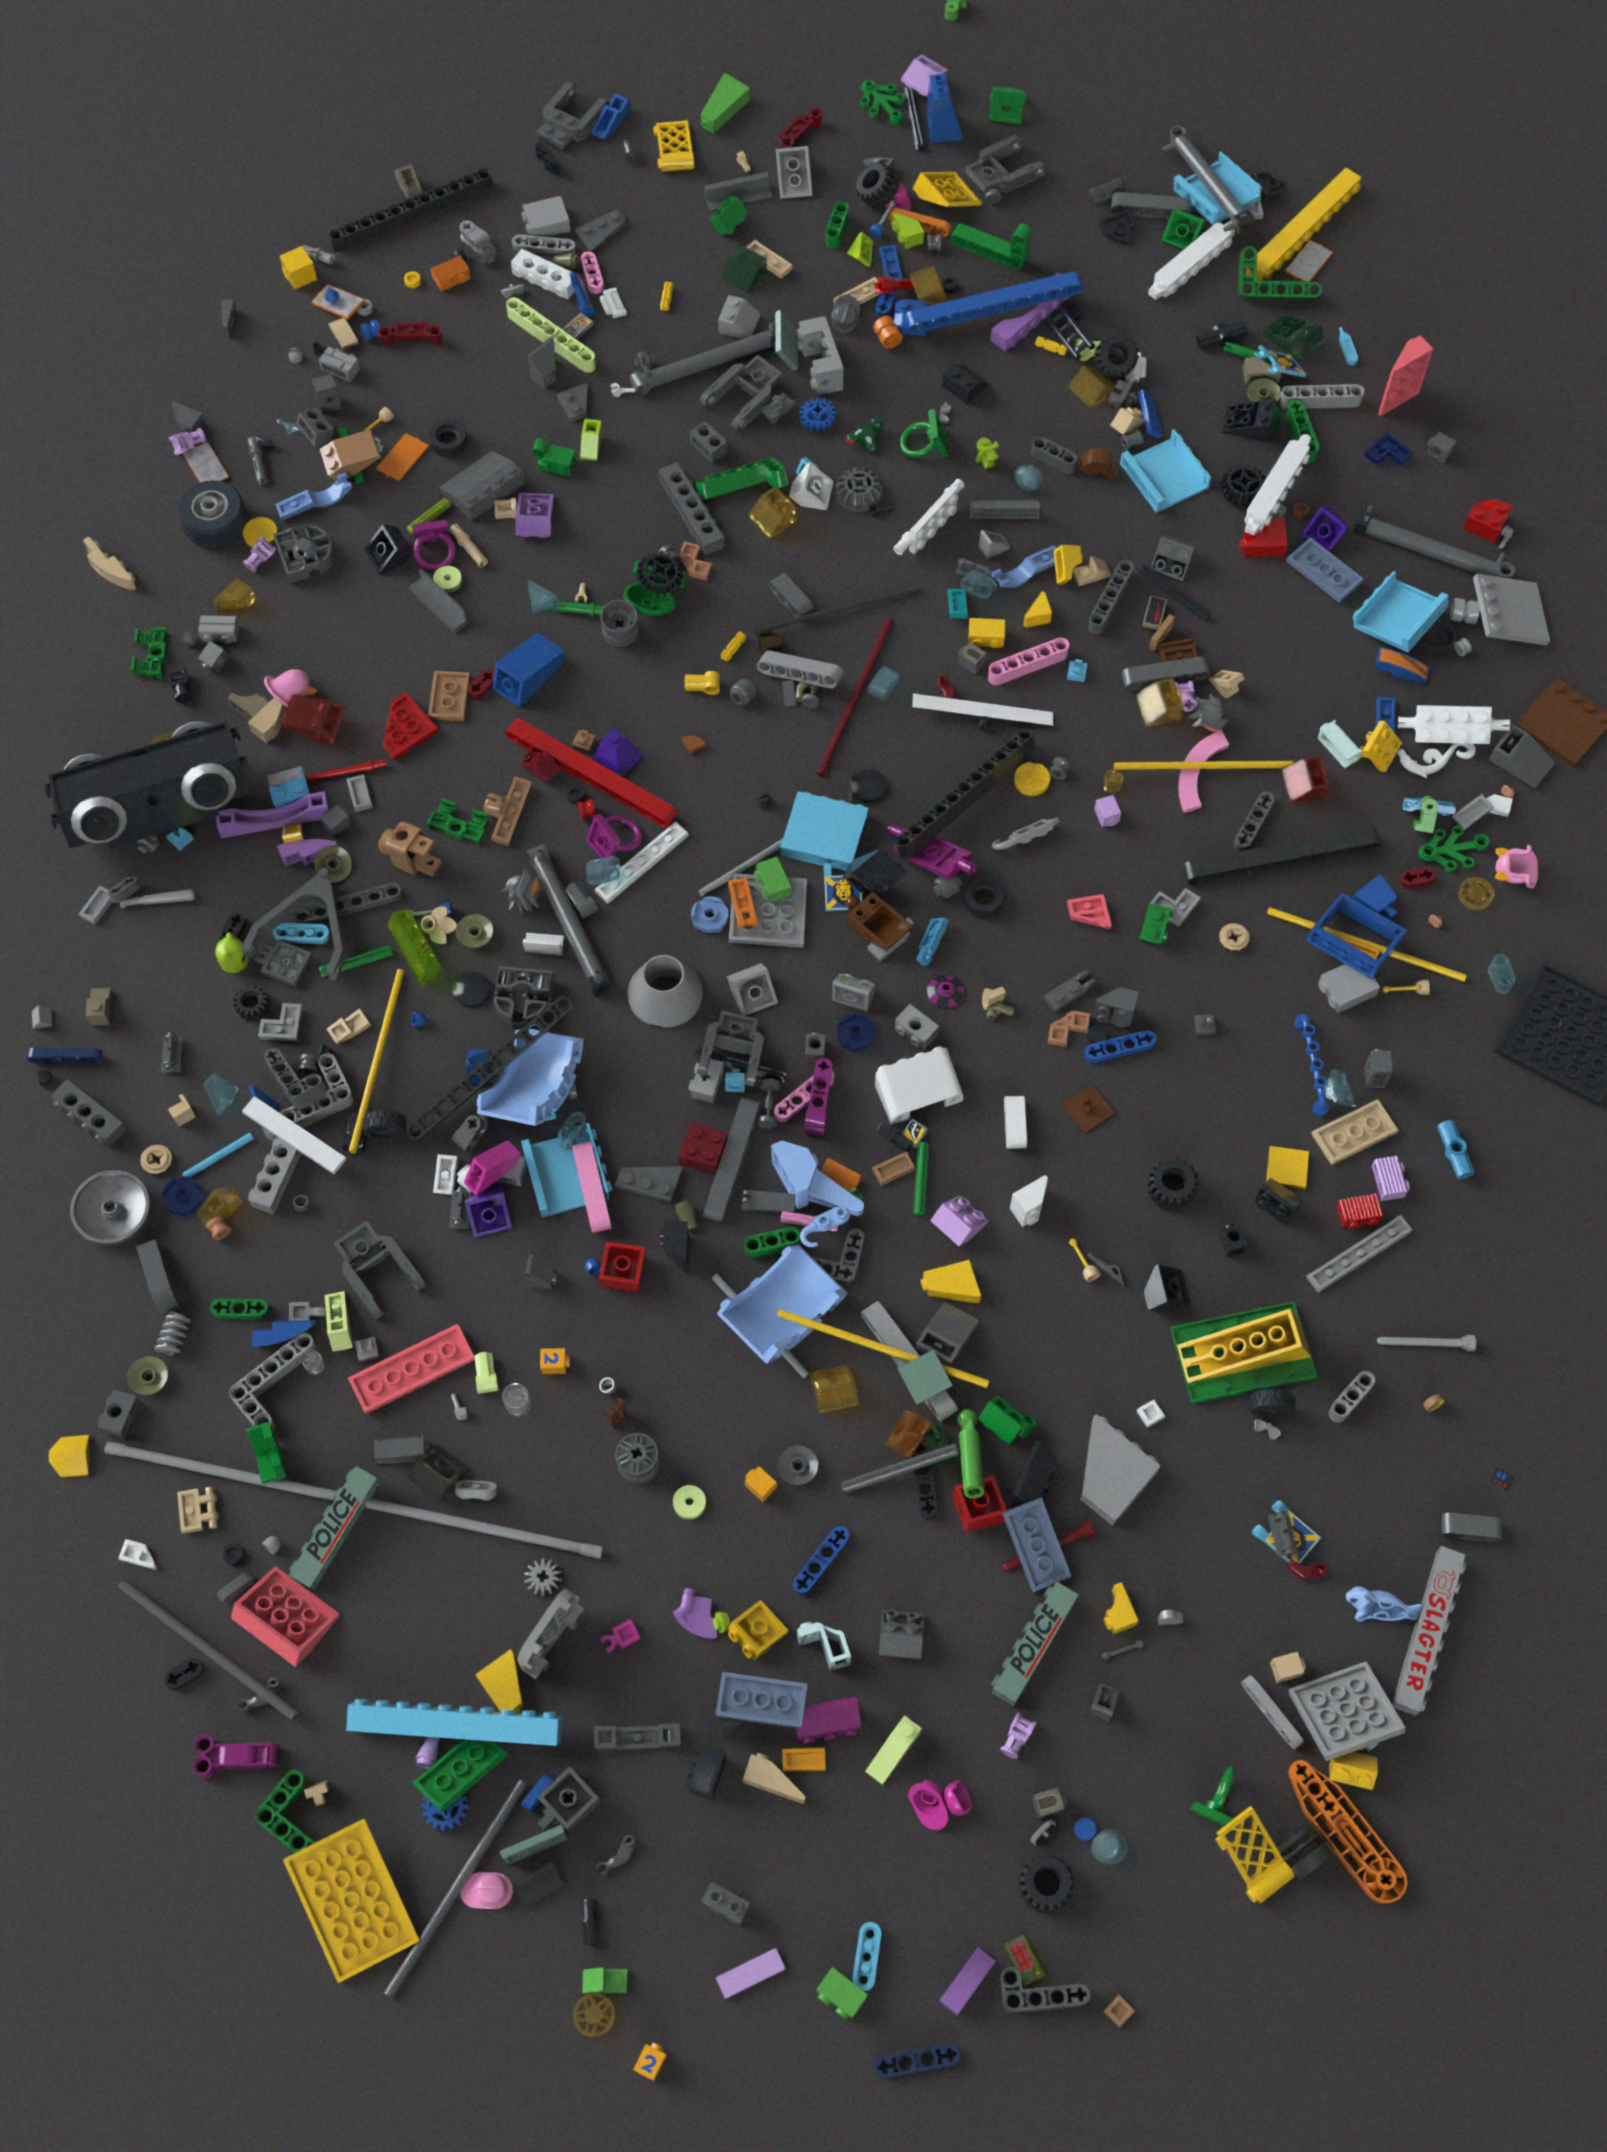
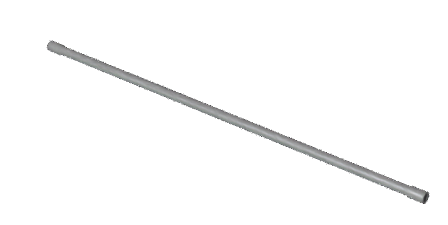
M108 1441L104 1449L105 1453L111 1455L126 1456L331 1501L336 1499L334 1498L337 1492L335 1490L283 1479L262 1484L260 1474L133 1448ZM372 1498L369 1499L364 1507L579 1553L583 1556L601 1559L603 1554L602 1546L573 1542Z

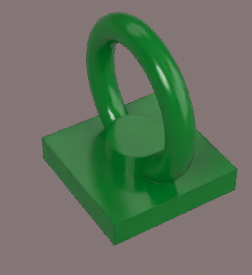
M993 87L990 93L989 121L1021 125L1023 105L1028 101L1025 91L1009 87Z
M935 409L928 411L929 422H916L907 427L902 433L900 448L905 455L913 458L922 457L930 453L936 446L942 458L949 456L946 430ZM917 429H927L930 443L921 450H910L906 444L909 435Z
M1229 1766L1226 1769L1213 1801L1208 1800L1206 1806L1199 1802H1193L1189 1811L1223 1827L1231 1822L1233 1818L1224 1815L1227 1808L1223 1807L1235 1777V1768Z

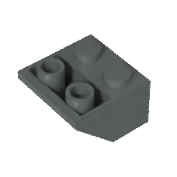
M1165 534L1162 535L1151 569L1157 573L1183 581L1192 562L1197 545Z
M1119 987L1097 998L1093 1019L1102 1023H1112L1121 1028H1130L1139 992Z
M882 1610L879 1655L921 1659L924 1614Z

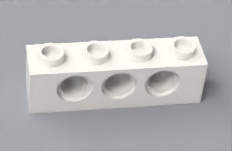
M523 249L511 261L512 273L517 277L528 280L530 283L541 286L543 289L556 293L558 296L569 299L574 293L569 275L571 271Z

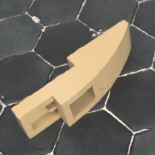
M90 537L83 540L89 552L87 554L89 563L96 572L120 587L130 590L136 589L134 581H136L135 577L130 571H126V567L121 560L118 561L114 556L109 558L106 552L102 553L98 542H93Z

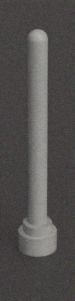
M1466 1335L1461 1339L1379 1337L1377 1339L1379 1345L1461 1347L1466 1351H1475L1476 1349L1475 1335Z

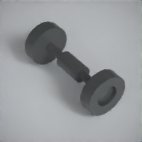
M811 685V694H804L801 703L807 708L814 709L819 706L820 699L814 695L818 690L817 685Z
M763 1079L760 1088L768 1092L765 1097L766 1116L758 1118V1126L772 1129L777 1127V1118L770 1116L773 1106L771 1092L779 1090L780 1082L775 1079Z

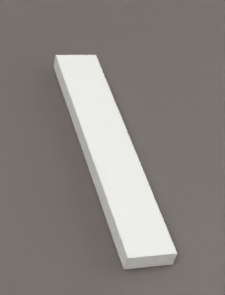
M674 822L595 889V893L607 904L610 903L686 839L688 832L677 822Z
M255 1096L242 1110L243 1114L333 1174L346 1161L345 1156Z

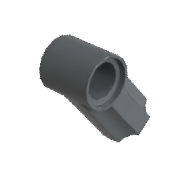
M573 882L568 885L565 891L574 904L575 911L581 920L598 911L595 901L591 896L588 897L579 882Z

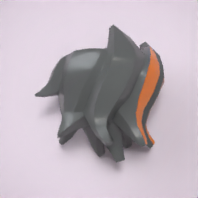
M1211 694L1210 699L1207 700L1195 697L1197 706L1193 710H1196V712L1188 716L1189 719H1197L1192 726H1202L1211 732L1222 730L1229 719H1222L1226 709H1222L1220 699L1213 697Z
M523 869V874L512 876L507 881L505 888L500 892H508L509 910L516 904L520 913L523 914V907L526 911L530 912L533 911L532 905L536 908L539 907L536 900L542 886L539 878L533 877L530 872Z

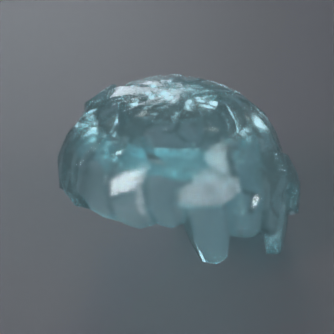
M1032 464L1026 467L1020 465L1015 472V480L1021 489L1033 491L1041 485L1043 474L1037 468L1035 469Z
M1106 1829L1101 1831L1094 1837L1091 1844L1094 1857L1106 1865L1122 1862L1128 1852L1125 1838L1115 1830Z

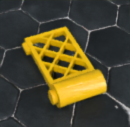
M688 120L656 123V126H653L654 136L657 135L659 144L660 159H658V169H662V172L694 169ZM678 127H685L682 131L677 129ZM660 129H668V131L663 132ZM674 132L677 135L675 137H672L670 134ZM681 137H683V138H685L686 140L682 142V141H680V140H678V139H680ZM665 138L670 140L668 143L663 142ZM674 143H676V144L679 145V146L676 147V148H674V147H672L671 145H673ZM682 148H685V149H687L688 151L682 152V151H680V150H681ZM667 149L670 150V151H672L671 153H664V154H663V152L666 151Z
M1252 1807L1247 1808L1216 1832L1219 1836L1216 1838L1217 1843L1223 1851L1226 1849L1247 1884L1248 1891L1246 1893L1252 1902L1255 1903L1257 1901L1261 1904L1295 1877ZM1251 1815L1253 1819L1251 1829L1243 1828L1245 1819ZM1231 1830L1237 1831L1234 1842L1228 1841L1225 1837ZM1242 1831L1250 1833L1248 1844L1240 1843ZM1256 1834H1262V1846L1253 1845ZM1239 1847L1247 1848L1245 1860L1238 1859L1237 1857ZM1252 1849L1260 1850L1258 1862L1250 1860ZM1266 1851L1272 1852L1275 1856L1269 1863H1264ZM1249 1864L1257 1865L1256 1873L1249 1877L1247 1874Z

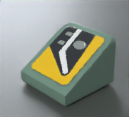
M911 1119L903 1135L914 1142L912 1146L917 1148L918 1144L927 1135L928 1129L916 1120Z

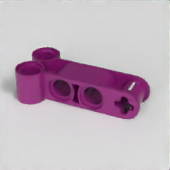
M826 1058L819 1059L815 1064L809 1107L805 1118V1134L823 1136L826 1107L832 1075V1063ZM822 1085L825 1088L820 1090L816 1086ZM814 1103H821L822 1106H821V1107H815L813 1104H814Z
M207 1734L198 1736L194 1742V1748L201 1756L195 1759L192 1767L195 1774L201 1779L211 1778L215 1774L216 1769L279 1767V1764H277V1750L280 1748V1744L277 1743L217 1744ZM205 1741H210L209 1749L202 1751L201 1745ZM203 1763H209L208 1770L201 1773L199 1771L200 1766Z

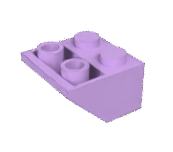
M920 55L913 60L902 76L901 81L906 86L917 90L919 94L928 96L929 75H947L948 70L926 56Z
M961 1196L942 1203L930 1220L958 1246L971 1240L988 1223L984 1214L972 1207L970 1202Z

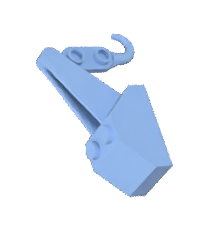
M785 1141L771 1145L772 1164L788 1193L796 1194L795 1206L797 1210L807 1206L809 1201L833 1208L818 1215L810 1225L802 1230L800 1239L805 1246H818L817 1242L811 1243L807 1240L809 1233L828 1231L846 1223L850 1215L859 1216L863 1213L864 1203L820 1172L817 1168L818 1160L815 1154L811 1155L808 1148Z

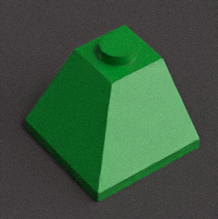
M1174 208L1161 240L1184 250L1202 235L1207 220Z

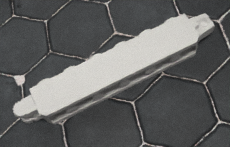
M1228 221L1224 225L1222 223H1215L1155 273L1154 283L1149 289L1148 295L1155 300L1161 296L1166 298L1170 294L1175 293L1177 288L1184 285L1191 276H1195L1203 266H1207L1210 260L1218 257L1221 251L1228 248L1232 243L1235 230L1224 232L1223 228L1233 222Z
M1304 434L1298 441H1289L1247 509L1245 517L1246 533L1254 536L1258 530L1262 531L1265 525L1268 526L1273 517L1271 515L1273 513L1276 514L1280 507L1279 502L1284 501L1288 493L1287 489L1292 488L1295 476L1299 477L1303 469L1302 465H1306L1310 458L1308 454L1310 436Z

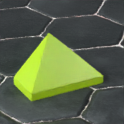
M863 232L859 233L847 254L865 266L870 267L873 240Z

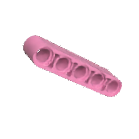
M1057 638L993 662L989 666L988 681L993 685H1000L1063 661L1068 655L1069 642L1065 638Z
M591 1141L572 1145L592 1233L612 1229Z

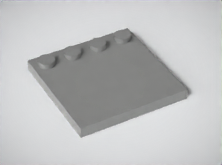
M1476 574L1473 577L1486 637L1540 645L1550 643L1537 583Z
M733 873V879L747 878L758 925L754 927L748 925L745 928L739 929L731 900L729 943L803 948L807 879L787 877L791 885V895L770 903L768 898L763 896L761 890L763 886L760 882L756 881L754 875ZM749 914L743 915V919L750 918Z
M1367 1662L1289 1689V1695L1326 1761L1405 1733L1404 1724Z

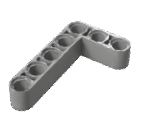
M323 1054L318 1061L322 1074L330 1090H327L326 1095L302 1109L292 1106L279 1112L288 1119H294L292 1122L301 1128L342 1111L353 1104L354 1099L335 1057L331 1054ZM329 1063L332 1064L330 1067H325ZM340 1079L338 1082L332 1083L333 1080ZM344 1094L347 1095V1097H345V1098H343V1099L340 1098V1096H342V1095H344ZM326 1102L329 1103L328 1106H325V1107L322 1106V1105H323L324 1103H326ZM306 1111H312L310 1114H304ZM262 1127L265 1136L269 1140H274L277 1137Z
M301 1333L230 1388L229 1395L252 1426L268 1421L273 1431H275V1423L256 1398L315 1352L316 1344L310 1334ZM304 1342H310L307 1347H301ZM294 1354L292 1359L285 1360L287 1355ZM278 1367L275 1372L269 1373L270 1368ZM261 1379L260 1384L252 1385L255 1380ZM245 1392L242 1398H236L238 1393ZM251 1407H257L255 1412L248 1413Z

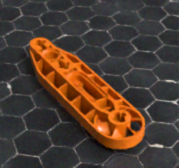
M1297 1760L1293 1762L1289 1767L1288 1774L1303 1813L1310 1822L1314 1823L1315 1829L1320 1831L1322 1838L1329 1843L1336 1856L1366 1895L1380 1904H1390L1400 1899L1406 1891L1407 1877L1396 1858L1335 1782L1306 1761ZM1302 1769L1304 1771L1300 1775L1296 1774L1297 1770ZM1309 1777L1310 1780L1304 1785L1303 1782ZM1325 1782L1336 1789L1340 1795L1338 1799L1326 1787ZM1309 1785H1315L1318 1788V1795H1314L1309 1791ZM1323 1795L1325 1798L1318 1803L1317 1800ZM1343 1798L1346 1804L1353 1811L1354 1815L1352 1817H1350L1344 1810V1808L1340 1805V1803L1338 1802L1340 1799ZM1303 1799H1306L1315 1810L1316 1816L1312 1817L1307 1811ZM1327 1805H1330L1332 1807L1328 1811L1324 1810V1807ZM1357 1816L1369 1833L1364 1835L1352 1820L1354 1817ZM1317 1817H1320L1331 1831L1329 1835H1326L1315 1821ZM1349 1829H1350L1351 1832L1354 1834V1836L1358 1839L1359 1842L1356 1841V1839H1355V1838L1353 1837V1835L1350 1833ZM1371 1834L1383 1851L1381 1853L1375 1850L1366 1838ZM1331 1835L1335 1836L1345 1849V1852L1341 1854L1329 1839ZM1344 1835H1346L1350 1842L1354 1845V1848L1348 1842ZM1361 1845L1368 1852L1367 1854H1365L1364 1851L1361 1849ZM1355 1849H1358L1360 1851V1853L1363 1855L1362 1858L1355 1851ZM1348 1853L1359 1867L1357 1872L1345 1860L1344 1854ZM1385 1853L1389 1858H1382L1381 1855ZM1370 1856L1373 1861L1367 1865L1364 1860ZM1360 1871L1363 1872L1361 1879L1357 1875ZM1386 1877L1388 1882L1383 1885L1380 1880ZM1402 1877V1881H1396V1878ZM1393 1888L1398 1894L1397 1898L1390 1893V1889ZM1378 1892H1382L1380 1899L1377 1898Z

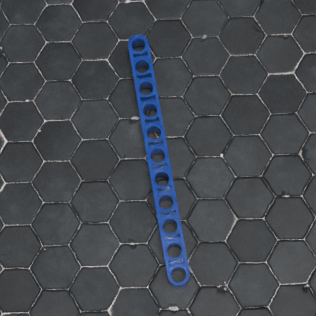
M1073 271L911 310L905 315V319L910 332L919 333L1076 295L1084 290V284L1079 273Z

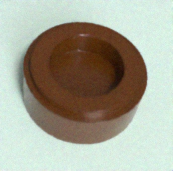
M1297 502L1293 505L1291 514L1294 518L1303 520L1308 517L1310 508L1304 502Z

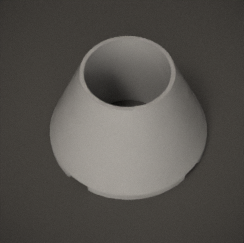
M658 955L647 961L635 972L628 986V1001L633 1013L644 1023L662 1026V1028L675 1027L690 1020L699 1010L703 997V987L698 974L689 965L669 955ZM662 977H670L679 982L676 987L665 991L656 990L649 986L653 981Z

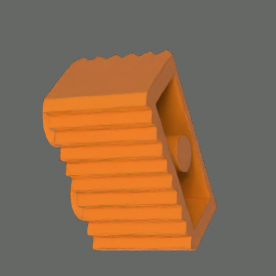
M461 255L431 268L432 278L441 291L470 280L469 268Z

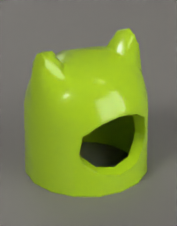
M227 933L226 937L218 942L215 948V956L224 971L237 973L248 965L249 957H245L244 961H242L246 953L242 950L244 944L232 933Z

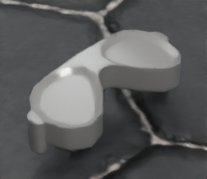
M510 284V288L501 290V293L505 298H509L512 293L521 295L524 291V285L519 284L513 287V284Z
M947 402L941 406L939 418L943 424L949 423V418L945 414L951 412V406Z
M1255 1420L1254 1429L1256 1432L1268 1430L1269 1437L1272 1440L1277 1439L1281 1435L1280 1430L1272 1426L1271 1423Z
M1052 1819L1044 1823L1034 1833L1030 1841L1036 1845L1035 1842L1039 1836L1043 1834L1047 1837L1049 1834L1045 1830L1052 1824L1056 1825V1823Z

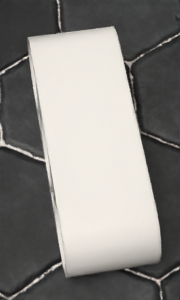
M1004 1096L1006 1148L1026 1149L1024 1096Z

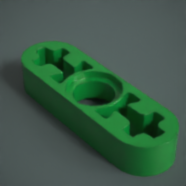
M216 1299L210 1304V1311L217 1319H263L269 1314V1306L263 1299ZM219 1305H222L225 1309H221L220 1313H218L215 1308H219ZM237 1305H244L245 1310L242 1313L234 1312ZM259 1305H262L264 1309H262L260 1313H258L255 1309H258Z

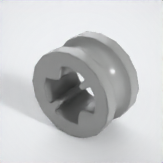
M364 299L365 302L358 309V313L361 316H368L373 311L370 300Z
M1465 638L1454 644L1457 654L1462 657L1472 650L1471 644Z

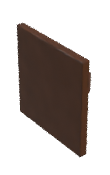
M1093 1084L1061 1104L1084 1134L1115 1115L1113 1109Z

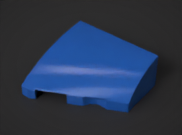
M574 272L569 273L581 313L586 317L596 315L581 278Z

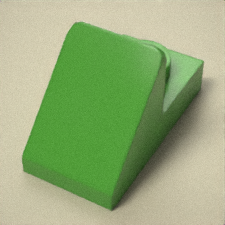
M605 1968L583 1970V1994L627 1993L628 1970Z

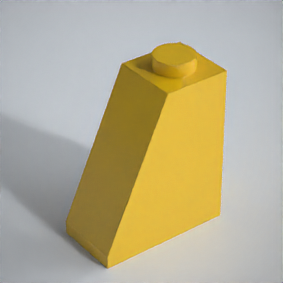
M970 1260L923 1272V1279L920 1281L922 1289L927 1291L928 1297L975 1304L980 1303L981 1294Z
M510 1649L475 1675L500 1712L501 1709H513L514 1713H521L523 1701L515 1656Z

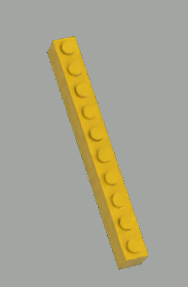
M1345 168L1257 254L1256 281L1269 280L1275 270H1279L1286 260L1288 261L1293 253L1302 247L1305 241H1309L1315 231L1318 232L1322 224L1328 222L1332 214L1337 213L1341 206L1347 203L1351 196L1360 190L1362 177ZM1247 268L1246 275L1251 276V270Z

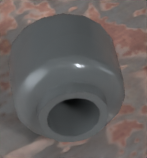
M748 679L739 680L730 689L732 701L739 705L748 704L757 694L754 683Z
M956 874L949 881L938 876L934 879L935 886L933 890L938 897L942 896L948 899L960 891L962 884Z

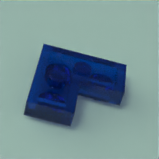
M1388 432L1364 453V456L1375 465H1378L1389 456L1401 466L1413 455L1412 450Z

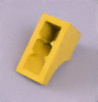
M1061 545L1053 550L1057 584L1063 585L1070 581L1073 569L1082 563L1080 546Z
M1122 1582L1113 1586V1607L1106 1611L1104 1618L1106 1628L1108 1630L1111 1629L1113 1635L1132 1628L1138 1623L1137 1616Z

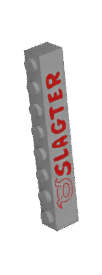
M1443 1546L1437 1550L1419 1616L1415 1623L1392 1701L1394 1708L1414 1716L1425 1709L1427 1699L1424 1696L1426 1691L1429 1692L1433 1679H1430L1431 1672H1435L1438 1665V1659L1435 1658L1437 1652L1442 1650L1444 1640L1441 1639L1442 1634L1447 1631L1450 1623L1447 1617L1449 1612L1452 1613L1455 1606L1453 1596L1460 1589L1461 1582L1458 1579L1460 1574L1464 1573L1467 1564L1464 1562L1465 1554Z

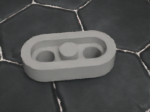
M463 1480L456 1483L455 1493L462 1499L478 1498L481 1500H491L497 1494V1486L495 1483L488 1481Z

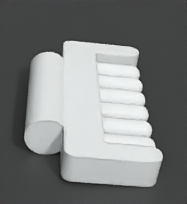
M617 288L604 290L603 295L599 299L607 315L612 314L613 318L625 316L626 310L623 308L624 306L617 293Z
M1140 352L1137 353L1139 359L1136 366L1125 377L1126 382L1129 379L1139 382L1140 377L1146 376V358L1141 357Z

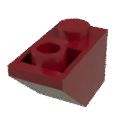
M530 751L523 757L524 760L520 762L522 767L540 781H549L561 770L549 752Z

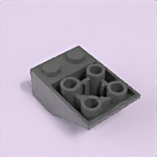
M1514 724L1511 726L1510 731H1507L1496 745L1489 758L1491 762L1535 789L1555 764L1529 733Z
M944 1301L916 1343L915 1350L921 1355L934 1350L941 1364L953 1367L979 1320Z

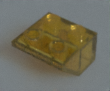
M772 488L762 494L748 514L769 539L797 522V508L778 488Z
M1174 678L1156 681L1136 696L1146 726L1180 720L1184 707Z
M840 1365L834 1369L817 1370L809 1374L819 1413L859 1405L856 1384L849 1366Z

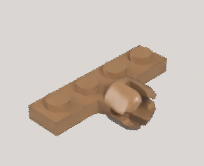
M514 776L507 796H500L494 793L488 794L483 812L498 819L491 841L509 846L529 793L531 781Z

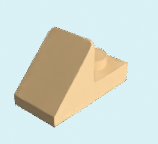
M1090 556L1089 564L1076 567L1072 571L1078 586L1102 580L1112 575L1106 562L1094 556Z
M1222 670L1209 678L1211 684L1224 698H1228L1238 692V685L1244 680L1242 673Z

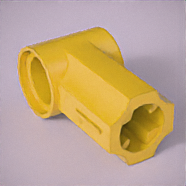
M708 671L705 675H685V691H704L709 695L718 694L720 691V674L716 671Z

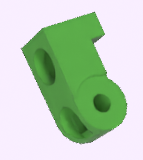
M947 0L945 4V19L955 21L958 18V12L961 7L966 8L968 5V0Z
M1425 796L1420 802L1422 808L1420 820H1414L1413 828L1415 831L1433 833L1438 803L1432 796Z

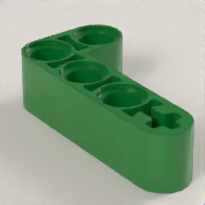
M1292 400L1288 405L1286 419L1294 440L1298 441L1304 434L1311 437L1308 452L1310 458L1307 464L1312 463L1316 460L1319 443L1304 404L1300 400Z

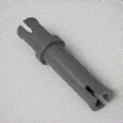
M253 436L247 440L250 448L249 456L253 461L257 483L264 485L268 482L262 459L263 452L260 449L258 438Z

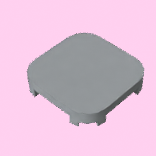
M566 1588L557 1595L519 1652L517 1661L521 1670L535 1679H538L542 1671L545 1672L549 1663L544 1658L566 1626L572 1630L575 1629L578 1624L576 1620L584 1611V1608L577 1604L581 1599Z

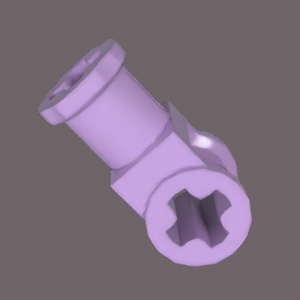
M197 428L196 431L191 433H178L169 437L174 446L175 455L194 448V444L206 442L201 428Z
M264 536L260 537L250 551L252 553L250 557L243 561V564L252 572H256L258 565L261 562H265L277 549L276 546H272L267 542Z
M1188 681V683L1184 684L1173 683V696L1178 703H1181V708L1187 712L1196 708L1197 701L1194 699L1193 682Z
M1018 1712L1009 1728L1010 1730L1007 1735L1009 1737L1005 1745L1000 1748V1751L1011 1758L1017 1759V1753L1021 1745H1025L1037 1722H1031L1023 1718Z

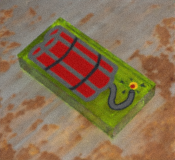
M1023 1934L1003 1945L1014 1967L1020 1972L1024 1986L1045 1976Z

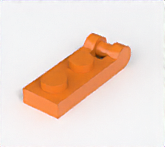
M747 878L728 880L738 928L742 929L748 925H751V927L757 926V917ZM749 914L750 918L743 919V915Z

